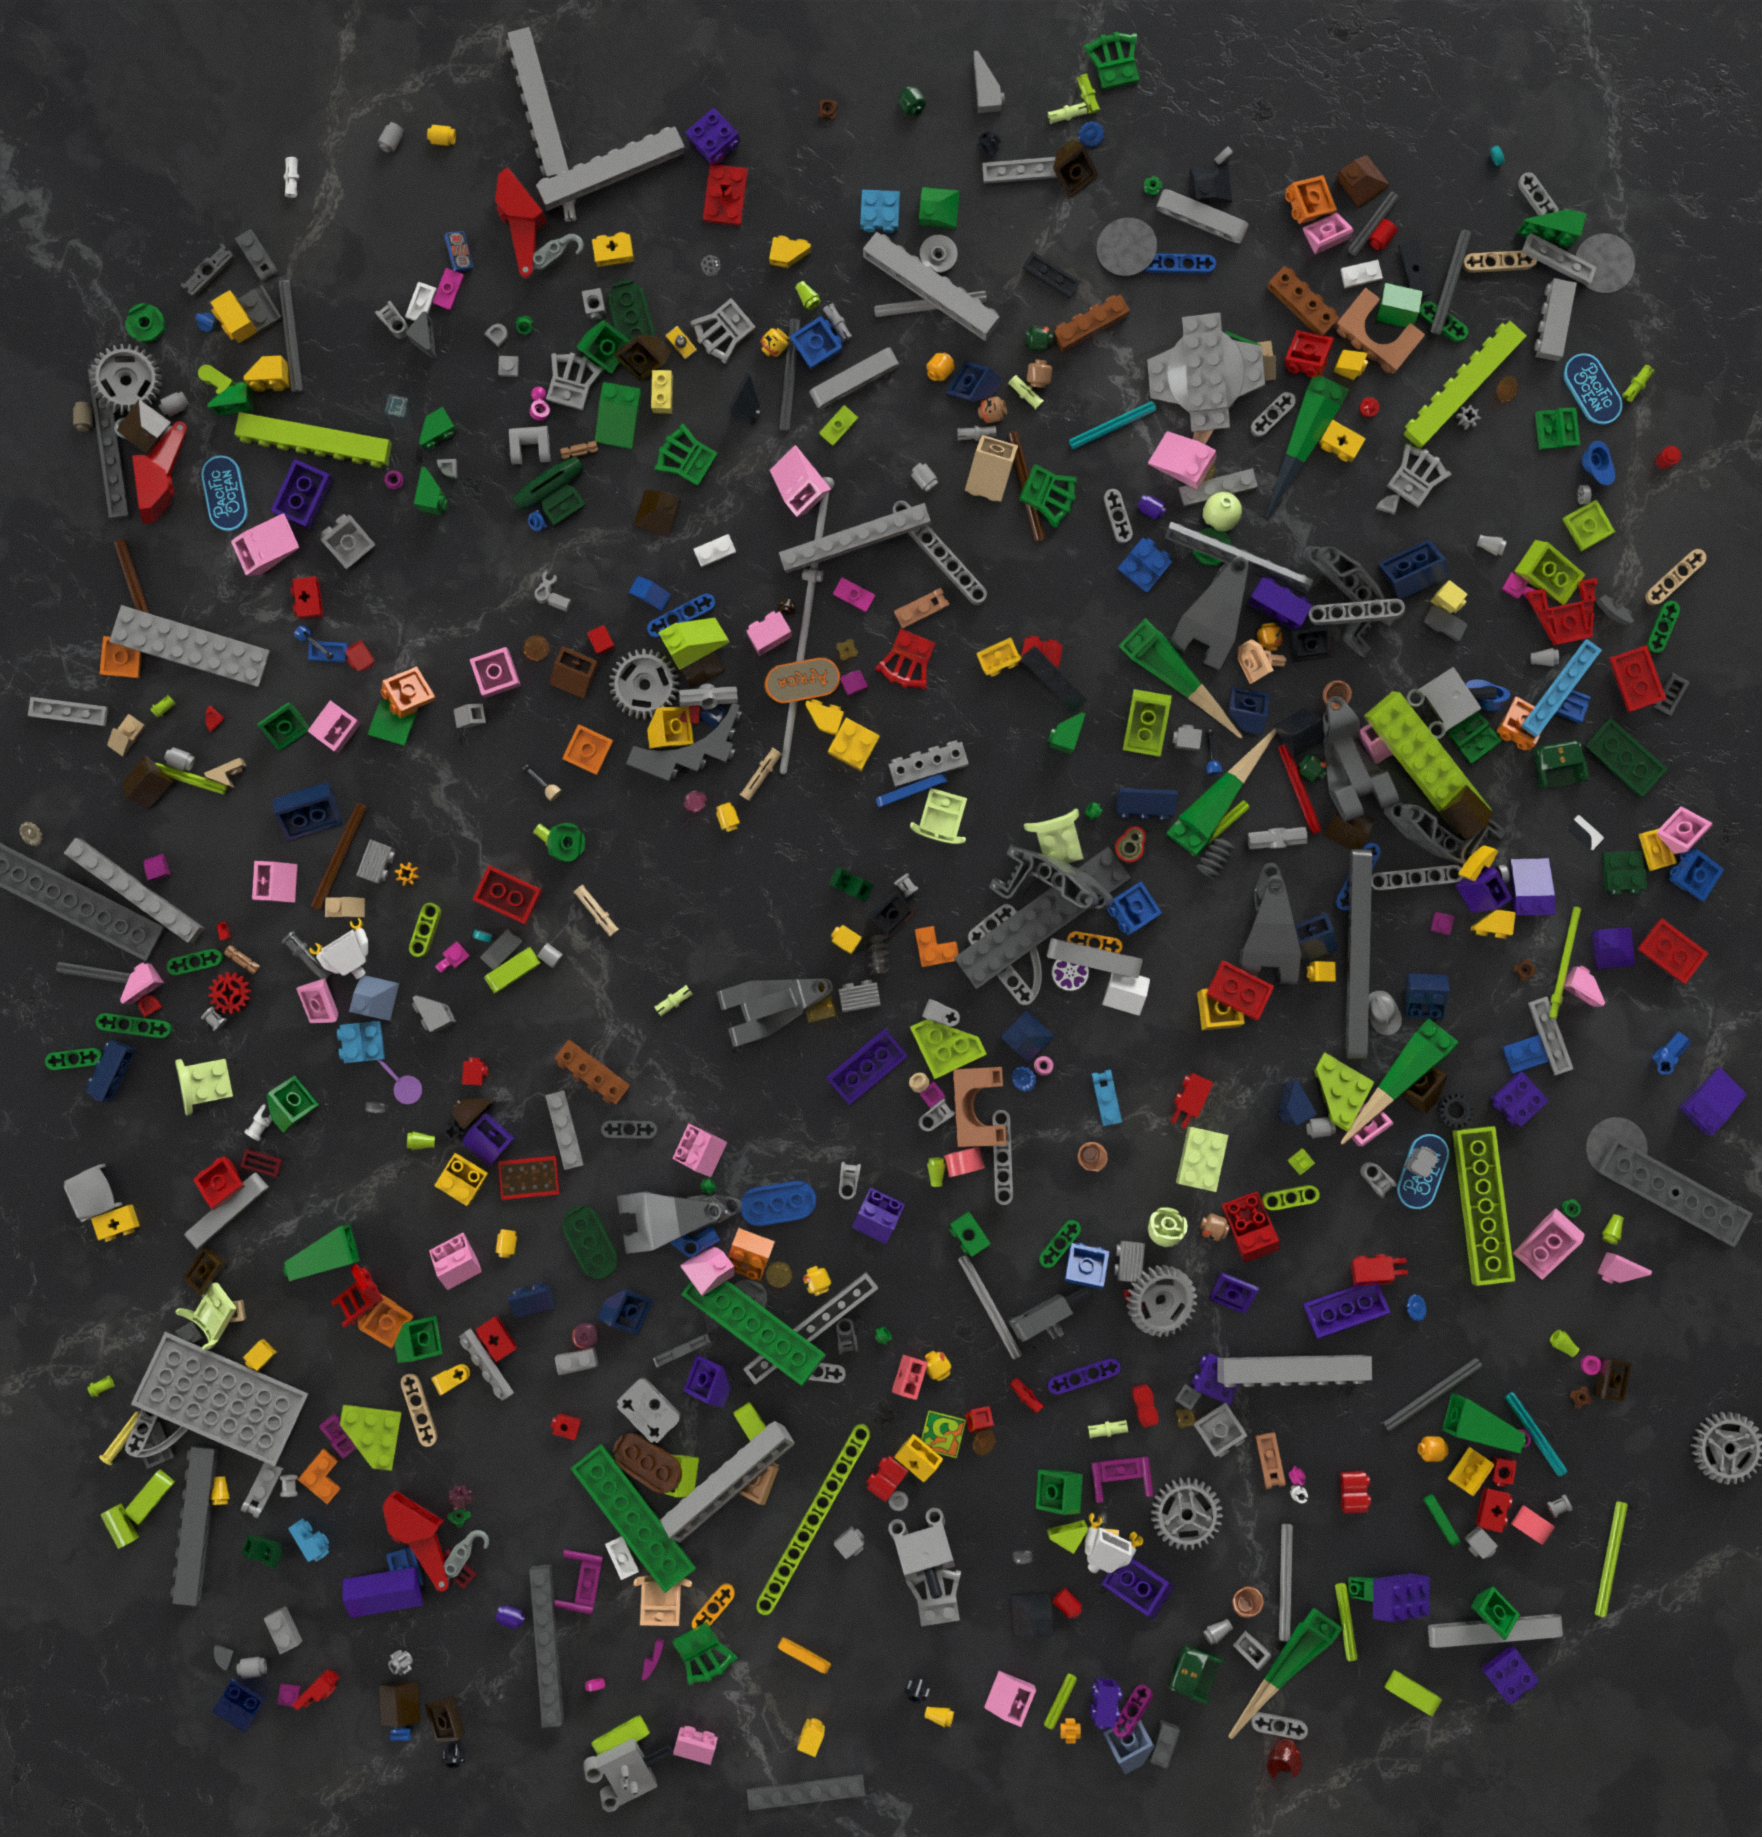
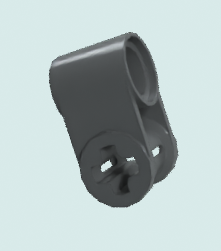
M842 1316L836 1322L839 1355L848 1351L859 1352L853 1320L848 1316ZM842 1321L850 1323L848 1330L840 1328L839 1325Z

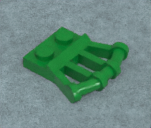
M1117 31L1108 36L1105 34L1100 35V38L1091 44L1087 43L1084 45L1086 53L1097 67L1102 90L1139 82L1134 58L1137 34H1122ZM1120 41L1130 43L1129 57L1127 58L1123 56ZM1114 42L1118 60L1111 61L1107 44ZM1102 46L1105 58L1104 63H1101L1094 53V50Z
M682 423L678 430L670 436L667 435L665 444L659 448L658 461L654 470L678 474L699 487L718 453L698 442ZM685 434L693 444V447L689 448L677 441V439ZM672 445L688 453L685 460L669 451ZM666 457L681 465L680 468L665 466Z
M1035 464L1031 468L1019 500L1034 507L1036 510H1040L1049 523L1056 528L1060 521L1071 511V503L1076 499L1075 483H1077V478L1055 475ZM1053 483H1067V491L1057 487ZM1050 491L1062 496L1065 499L1064 503L1049 497ZM1045 503L1059 509V512L1054 516L1045 506Z
M707 1622L673 1640V1645L680 1654L682 1661L686 1664L689 1686L699 1682L707 1681L709 1683L713 1681L714 1677L724 1675L731 1663H735L738 1659L732 1651L718 1641ZM712 1649H717L726 1656V1659L720 1663ZM707 1653L715 1666L710 1671L701 1658V1655ZM695 1659L703 1674L693 1675L692 1660Z

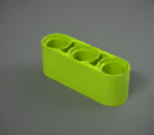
M427 903L421 909L409 945L410 953L416 957H425L430 950L441 917V908L436 904ZM430 907H434L436 910L433 917L427 915V910ZM424 925H428L430 932L424 936L421 933V928ZM418 943H421L424 947L423 952L420 954L415 952V946Z
M531 947L487 974L484 979L495 994L536 968L541 962Z
M1304 1185L1268 1192L1263 1195L1262 1203L1269 1210L1311 1204L1318 1200L1319 1191L1314 1186ZM1308 1189H1312L1314 1192V1196L1311 1199L1305 1197V1192ZM1290 1192L1295 1195V1200L1292 1203L1286 1201V1195ZM1270 1196L1276 1198V1204L1272 1207H1269L1267 1204V1199Z
M751 1402L733 1412L750 1441L766 1429V1425Z
M161 1469L158 1470L126 1508L124 1514L137 1525H140L174 1485L175 1481Z
M1393 1670L1384 1686L1390 1692L1432 1717L1443 1700L1396 1670Z
M638 1715L600 1736L591 1744L597 1755H600L632 1738L637 1742L646 1737L650 1732L641 1715Z

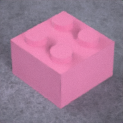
M775 611L765 616L766 620L760 623L756 621L748 626L747 635L759 656L792 638V632L780 611L778 613H775Z
M506 647L470 659L481 695L484 698L521 686L510 652Z

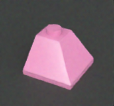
M141 963L134 968L135 971L130 974L120 999L122 1004H134L142 996L149 994L164 983L152 964Z
M1583 966L1573 967L1565 979L1564 989L1593 1007L1604 1006L1605 1001L1594 976L1589 974L1590 970Z
M713 1245L680 1265L701 1296L734 1276L733 1264L723 1251Z
M1608 1252L1598 1271V1274L1603 1276L1602 1280L1611 1284L1614 1281L1621 1283L1648 1276L1652 1273L1651 1270Z

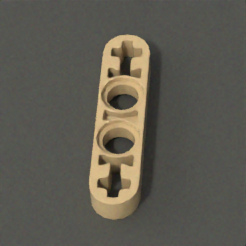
M1522 251L1471 253L1464 258L1462 267L1469 273L1528 270L1534 267L1537 260L1528 256L1529 259H1532L1529 264L1527 261H1521L1518 265L1519 260H1523L1528 256L1522 253ZM1507 256L1512 257L1514 264L1511 266L1506 265L1504 258ZM1480 258H1482L1481 263H1476L1473 267L1467 264L1470 259H1472V262H1479ZM1486 258H1493L1495 265L1492 267L1487 266Z
M1695 549L1686 555L1647 591L1645 595L1647 603L1654 606L1663 602L1705 563V552L1701 549ZM1694 555H1699V561L1690 565L1689 562L1694 559ZM1679 566L1687 568L1686 576H1681L1678 573ZM1665 579H1671L1673 581L1674 585L1672 589H1668L1665 587ZM1661 589L1663 592L1657 596L1658 600H1652V593L1655 594Z
M408 1373L402 1377L401 1387L418 1439L423 1446L429 1447L437 1441V1432L420 1380L416 1374ZM408 1377L415 1380V1383L412 1384L413 1389L418 1388V1391L410 1395L408 1391H411V1386L405 1384ZM418 1395L421 1398L419 1406H414L411 1403L412 1396ZM419 1414L427 1416L426 1424L418 1423L417 1416ZM430 1425L431 1428H428L427 1432L429 1435H433L431 1442L423 1439L426 1436L425 1430L421 1432L420 1428Z

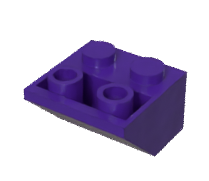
M1483 866L1475 882L1464 878L1455 884L1472 913L1497 910L1513 899L1498 871L1492 866L1490 868Z
M484 1113L461 1142L487 1166L491 1167L516 1138L488 1113Z
M870 1187L852 1228L887 1244L905 1204Z

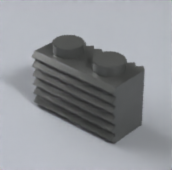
M1161 1720L1159 1721V1728L1155 1732V1739H1153L1154 1748L1149 1754V1759L1153 1764L1168 1768L1180 1730L1177 1725Z

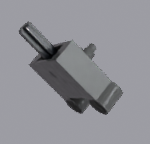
M1084 1286L1066 1297L1056 1294L1013 1318L1009 1323L1017 1338L1021 1339L1022 1342L1045 1329L1052 1339H1056L1058 1336L1062 1337L1064 1333L1059 1321L1072 1315L1070 1307L1090 1297L1092 1293L1088 1286Z

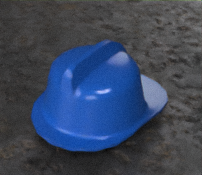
M1602 441L1592 442L1588 450L1583 454V467L1599 483L1603 485L1612 484L1615 480V469L1609 449Z
M1475 679L1466 683L1467 688L1496 687V698L1477 699L1479 706L1484 710L1501 712L1504 701L1510 697V691L1484 680Z

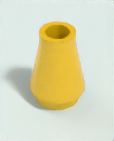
M214 1477L210 1498L212 1505L228 1504L230 1497L226 1477Z
M927 1706L924 1718L944 1728L946 1726L951 1727L954 1711H950V1708Z

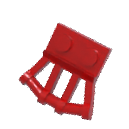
M900 629L891 652L875 669L878 672L881 671L891 683H899L906 689L907 687L926 689V666L936 643ZM895 655L900 656L894 672H892L885 665ZM905 658L912 661L906 678L898 675ZM916 664L922 665L921 680H910Z

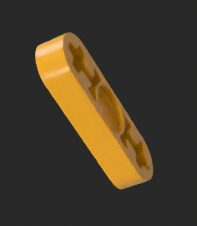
M1077 931L1070 933L1067 937V941L1072 942L1070 938H1074L1075 935H1078V939L1084 940V936H1087L1086 946H1089L1090 939L1097 938L1100 941L1098 949H1102L1103 939L1107 940L1105 944H1112L1115 941L1119 948L1115 949L1114 952L1120 953L1122 950L1121 941L1113 937ZM1105 947V950L1111 951V948Z
M722 1584L694 1616L692 1620L693 1629L697 1627L698 1622L696 1620H702L705 1616L702 1613L703 1611L708 1616L705 1622L711 1626L733 1600L735 1590L732 1585ZM723 1589L726 1591L727 1589H729L730 1597L725 1596L722 1600V1602L725 1604L722 1605V1603L718 1600L723 1593L721 1590ZM710 1603H716L719 1606L717 1613H710L708 1611Z
M782 1637L777 1646L783 1652L821 1673L827 1674L831 1667V1663L787 1638Z

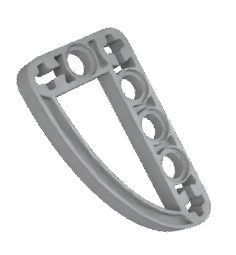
M1009 904L1000 906L969 932L968 940L972 945L977 942V940H972L973 932L976 934L980 932L981 939L992 931L986 927L988 920H995L997 926L1000 925L999 919L994 915L997 913L999 917L1003 913V908L1011 910L1010 916H1013L1017 911ZM1005 916L1001 920L1004 922L1008 919V917ZM1036 946L1029 951L1034 969V981L1031 990L1011 965L1006 967L1004 972L996 975L1021 1005L1030 1004L1040 990L1042 970ZM1010 976H1015L1018 979L1016 987H1010L1007 984ZM1021 984L1024 986V988H1022L1021 990L1024 993L1028 992L1030 994L1028 996V1002L1026 1000H1020L1021 994L1019 993V991L1016 994L1013 992L1014 990L1018 989L1021 986Z
M141 1409L126 1442L125 1450L127 1454L133 1457H149L172 1446L189 1429L180 1426L172 1436L153 1448L144 1449L159 1416H149L145 1410ZM139 1424H147L148 1432L146 1434L138 1432ZM134 1434L145 1438L144 1441L139 1440L137 1444L140 1449L132 1452V1448L129 1446L136 1442L137 1438H133Z

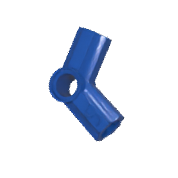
M1677 1032L1665 1046L1661 1047L1653 1055L1652 1059L1657 1063V1071L1660 1074L1670 1075L1674 1071V1066L1677 1064L1679 1056L1691 1044L1685 1035Z
M711 1226L692 1238L686 1234L669 1243L686 1256L693 1257L720 1241V1238ZM688 1243L696 1245L695 1253L690 1254L687 1252L686 1246Z

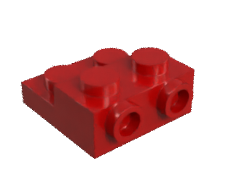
M1297 330L1285 357V368L1291 373L1304 372L1309 377L1322 376L1333 345V337Z
M225 1156L216 1159L210 1167L202 1170L193 1179L206 1202L213 1210H216L245 1187L232 1161Z
M327 1669L292 1706L298 1711L302 1706L306 1708L313 1700L316 1702L321 1698L325 1700L337 1688L335 1684L340 1679L334 1671Z

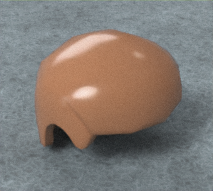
M1341 680L1328 683L1323 690V699L1326 705L1330 698L1335 696L1341 697L1347 705L1351 700L1352 691L1349 685ZM1338 702L1330 704L1334 710L1341 709V705Z
M1096 1142L1083 1144L1079 1148L1077 1155L1079 1164L1087 1171H1100L1106 1166L1108 1160L1105 1148Z
M1252 1587L1240 1589L1234 1594L1232 1600L1234 1611L1239 1616L1245 1618L1254 1617L1260 1613L1264 1603L1262 1594Z

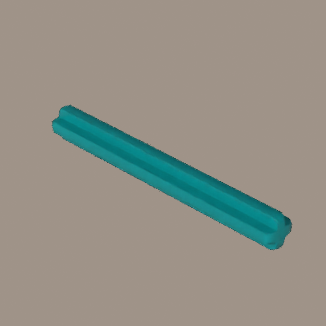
M1150 401L1070 439L1069 445L1073 450L1155 412L1156 406L1153 401Z
M1513 1392L1507 1394L1505 1400L1529 1432L1558 1476L1564 1475L1567 1469Z

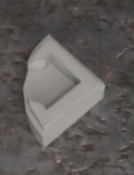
M456 459L437 460L438 467L445 476L457 479Z
M1390 495L1383 498L1378 503L1376 509L1394 515L1400 495Z

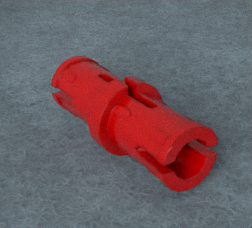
M1018 1377L1010 1382L1009 1386L1017 1393L1021 1402L1024 1401L1034 1414L1042 1409L1044 1405Z

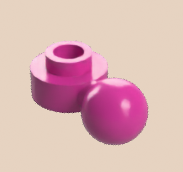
M535 387L531 392L534 402L529 412L532 418L542 421L547 418L550 408L543 401L546 398L545 389Z

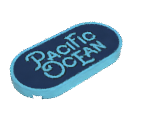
M1583 353L1573 356L1565 366L1564 380L1588 420L1599 425L1613 422L1621 413L1622 400L1601 363L1590 354Z
M227 456L212 457L202 468V482L209 517L212 523L221 530L235 531L243 525L248 517V507L241 471L235 461Z
M1425 1134L1416 1138L1412 1142L1406 1161L1408 1158H1411L1410 1154L1414 1148L1420 1149L1422 1146L1436 1152L1434 1156L1437 1157L1438 1161L1434 1167H1431L1432 1171L1429 1176H1417L1403 1166L1398 1180L1397 1194L1401 1202L1409 1208L1421 1209L1430 1205L1435 1198L1449 1158V1149L1446 1142L1434 1134Z

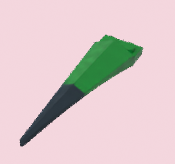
M1322 376L1312 377L1302 401L1266 518L1270 516L1340 409L1349 391L1348 388Z

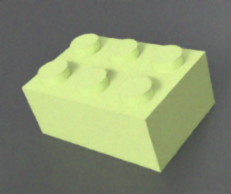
M1188 1126L1176 1183L1216 1192L1228 1135Z

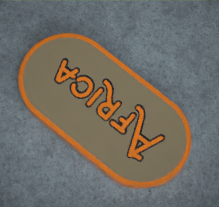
M809 659L772 668L765 678L764 686L767 695L776 702L790 703L831 694L839 684L840 673L837 666L829 659Z

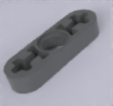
M610 1120L604 1122L601 1127L602 1134L607 1138H653L658 1131L657 1125L652 1121ZM618 1123H622L620 1128L622 1135H618L619 1131H613L612 1135L605 1131V1127H608L609 1124H612V1127H619ZM632 1124L635 1127V1132L632 1135H627L624 1132L625 1125ZM637 1124H641L640 1128H646L647 1124H650V1127L654 1128V1132L647 1135V1132L640 1131L641 1136H638L639 1129Z

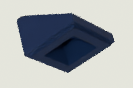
M717 704L713 709H704L699 719L713 729H716L727 709Z

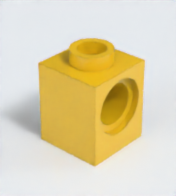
M262 1339L243 1358L246 1360L245 1364L250 1369L258 1371L277 1352Z

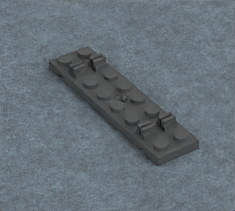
M1617 1138L1614 1139L1597 1170L1603 1176L1734 1248L1753 1213L1737 1206L1726 1198ZM1674 1189H1677L1679 1192L1677 1196L1672 1195Z

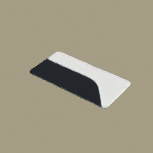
M1580 815L1567 827L1591 850H1594L1604 839Z

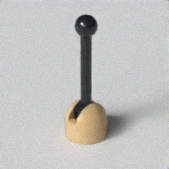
M528 764L523 765V771L531 774L545 788V795L551 802L560 795L562 790L559 787L547 785L530 769Z

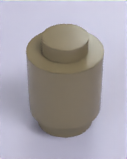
M76 402L75 407H73V427L77 428L78 431L86 432L93 427V408H91V404L88 402Z

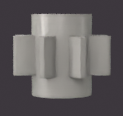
M1469 405L1467 409L1462 406L1460 408L1461 413L1456 415V418H1459L1457 425L1465 426V430L1470 425L1475 428L1477 425L1475 421L1481 419V417L1477 416L1479 409L1474 410L1472 405ZM1466 414H1469V418H1471L1470 421L1468 420V417L1465 416Z
M399 1650L390 1655L392 1660L389 1661L388 1665L394 1674L399 1673L401 1676L412 1670L410 1665L413 1663V1659L407 1651L402 1653Z

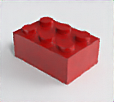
M488 865L472 900L528 925L544 890Z

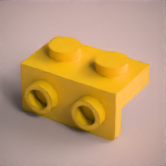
M1011 637L976 653L986 675L990 674L991 677L1001 673L1002 668L1008 667L1010 669L1019 664L1018 661L1021 660V656L1018 654Z
M1469 1447L1448 1479L1474 1496L1495 1464Z

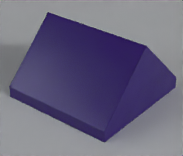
M1219 1271L1209 1300L1245 1314L1259 1288Z

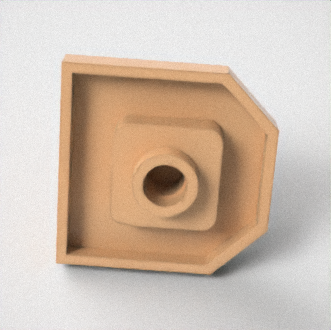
M1252 639L1238 647L1237 659L1250 684L1274 671L1272 666H1285L1286 658L1283 655H1273L1271 651L1263 650L1261 644Z

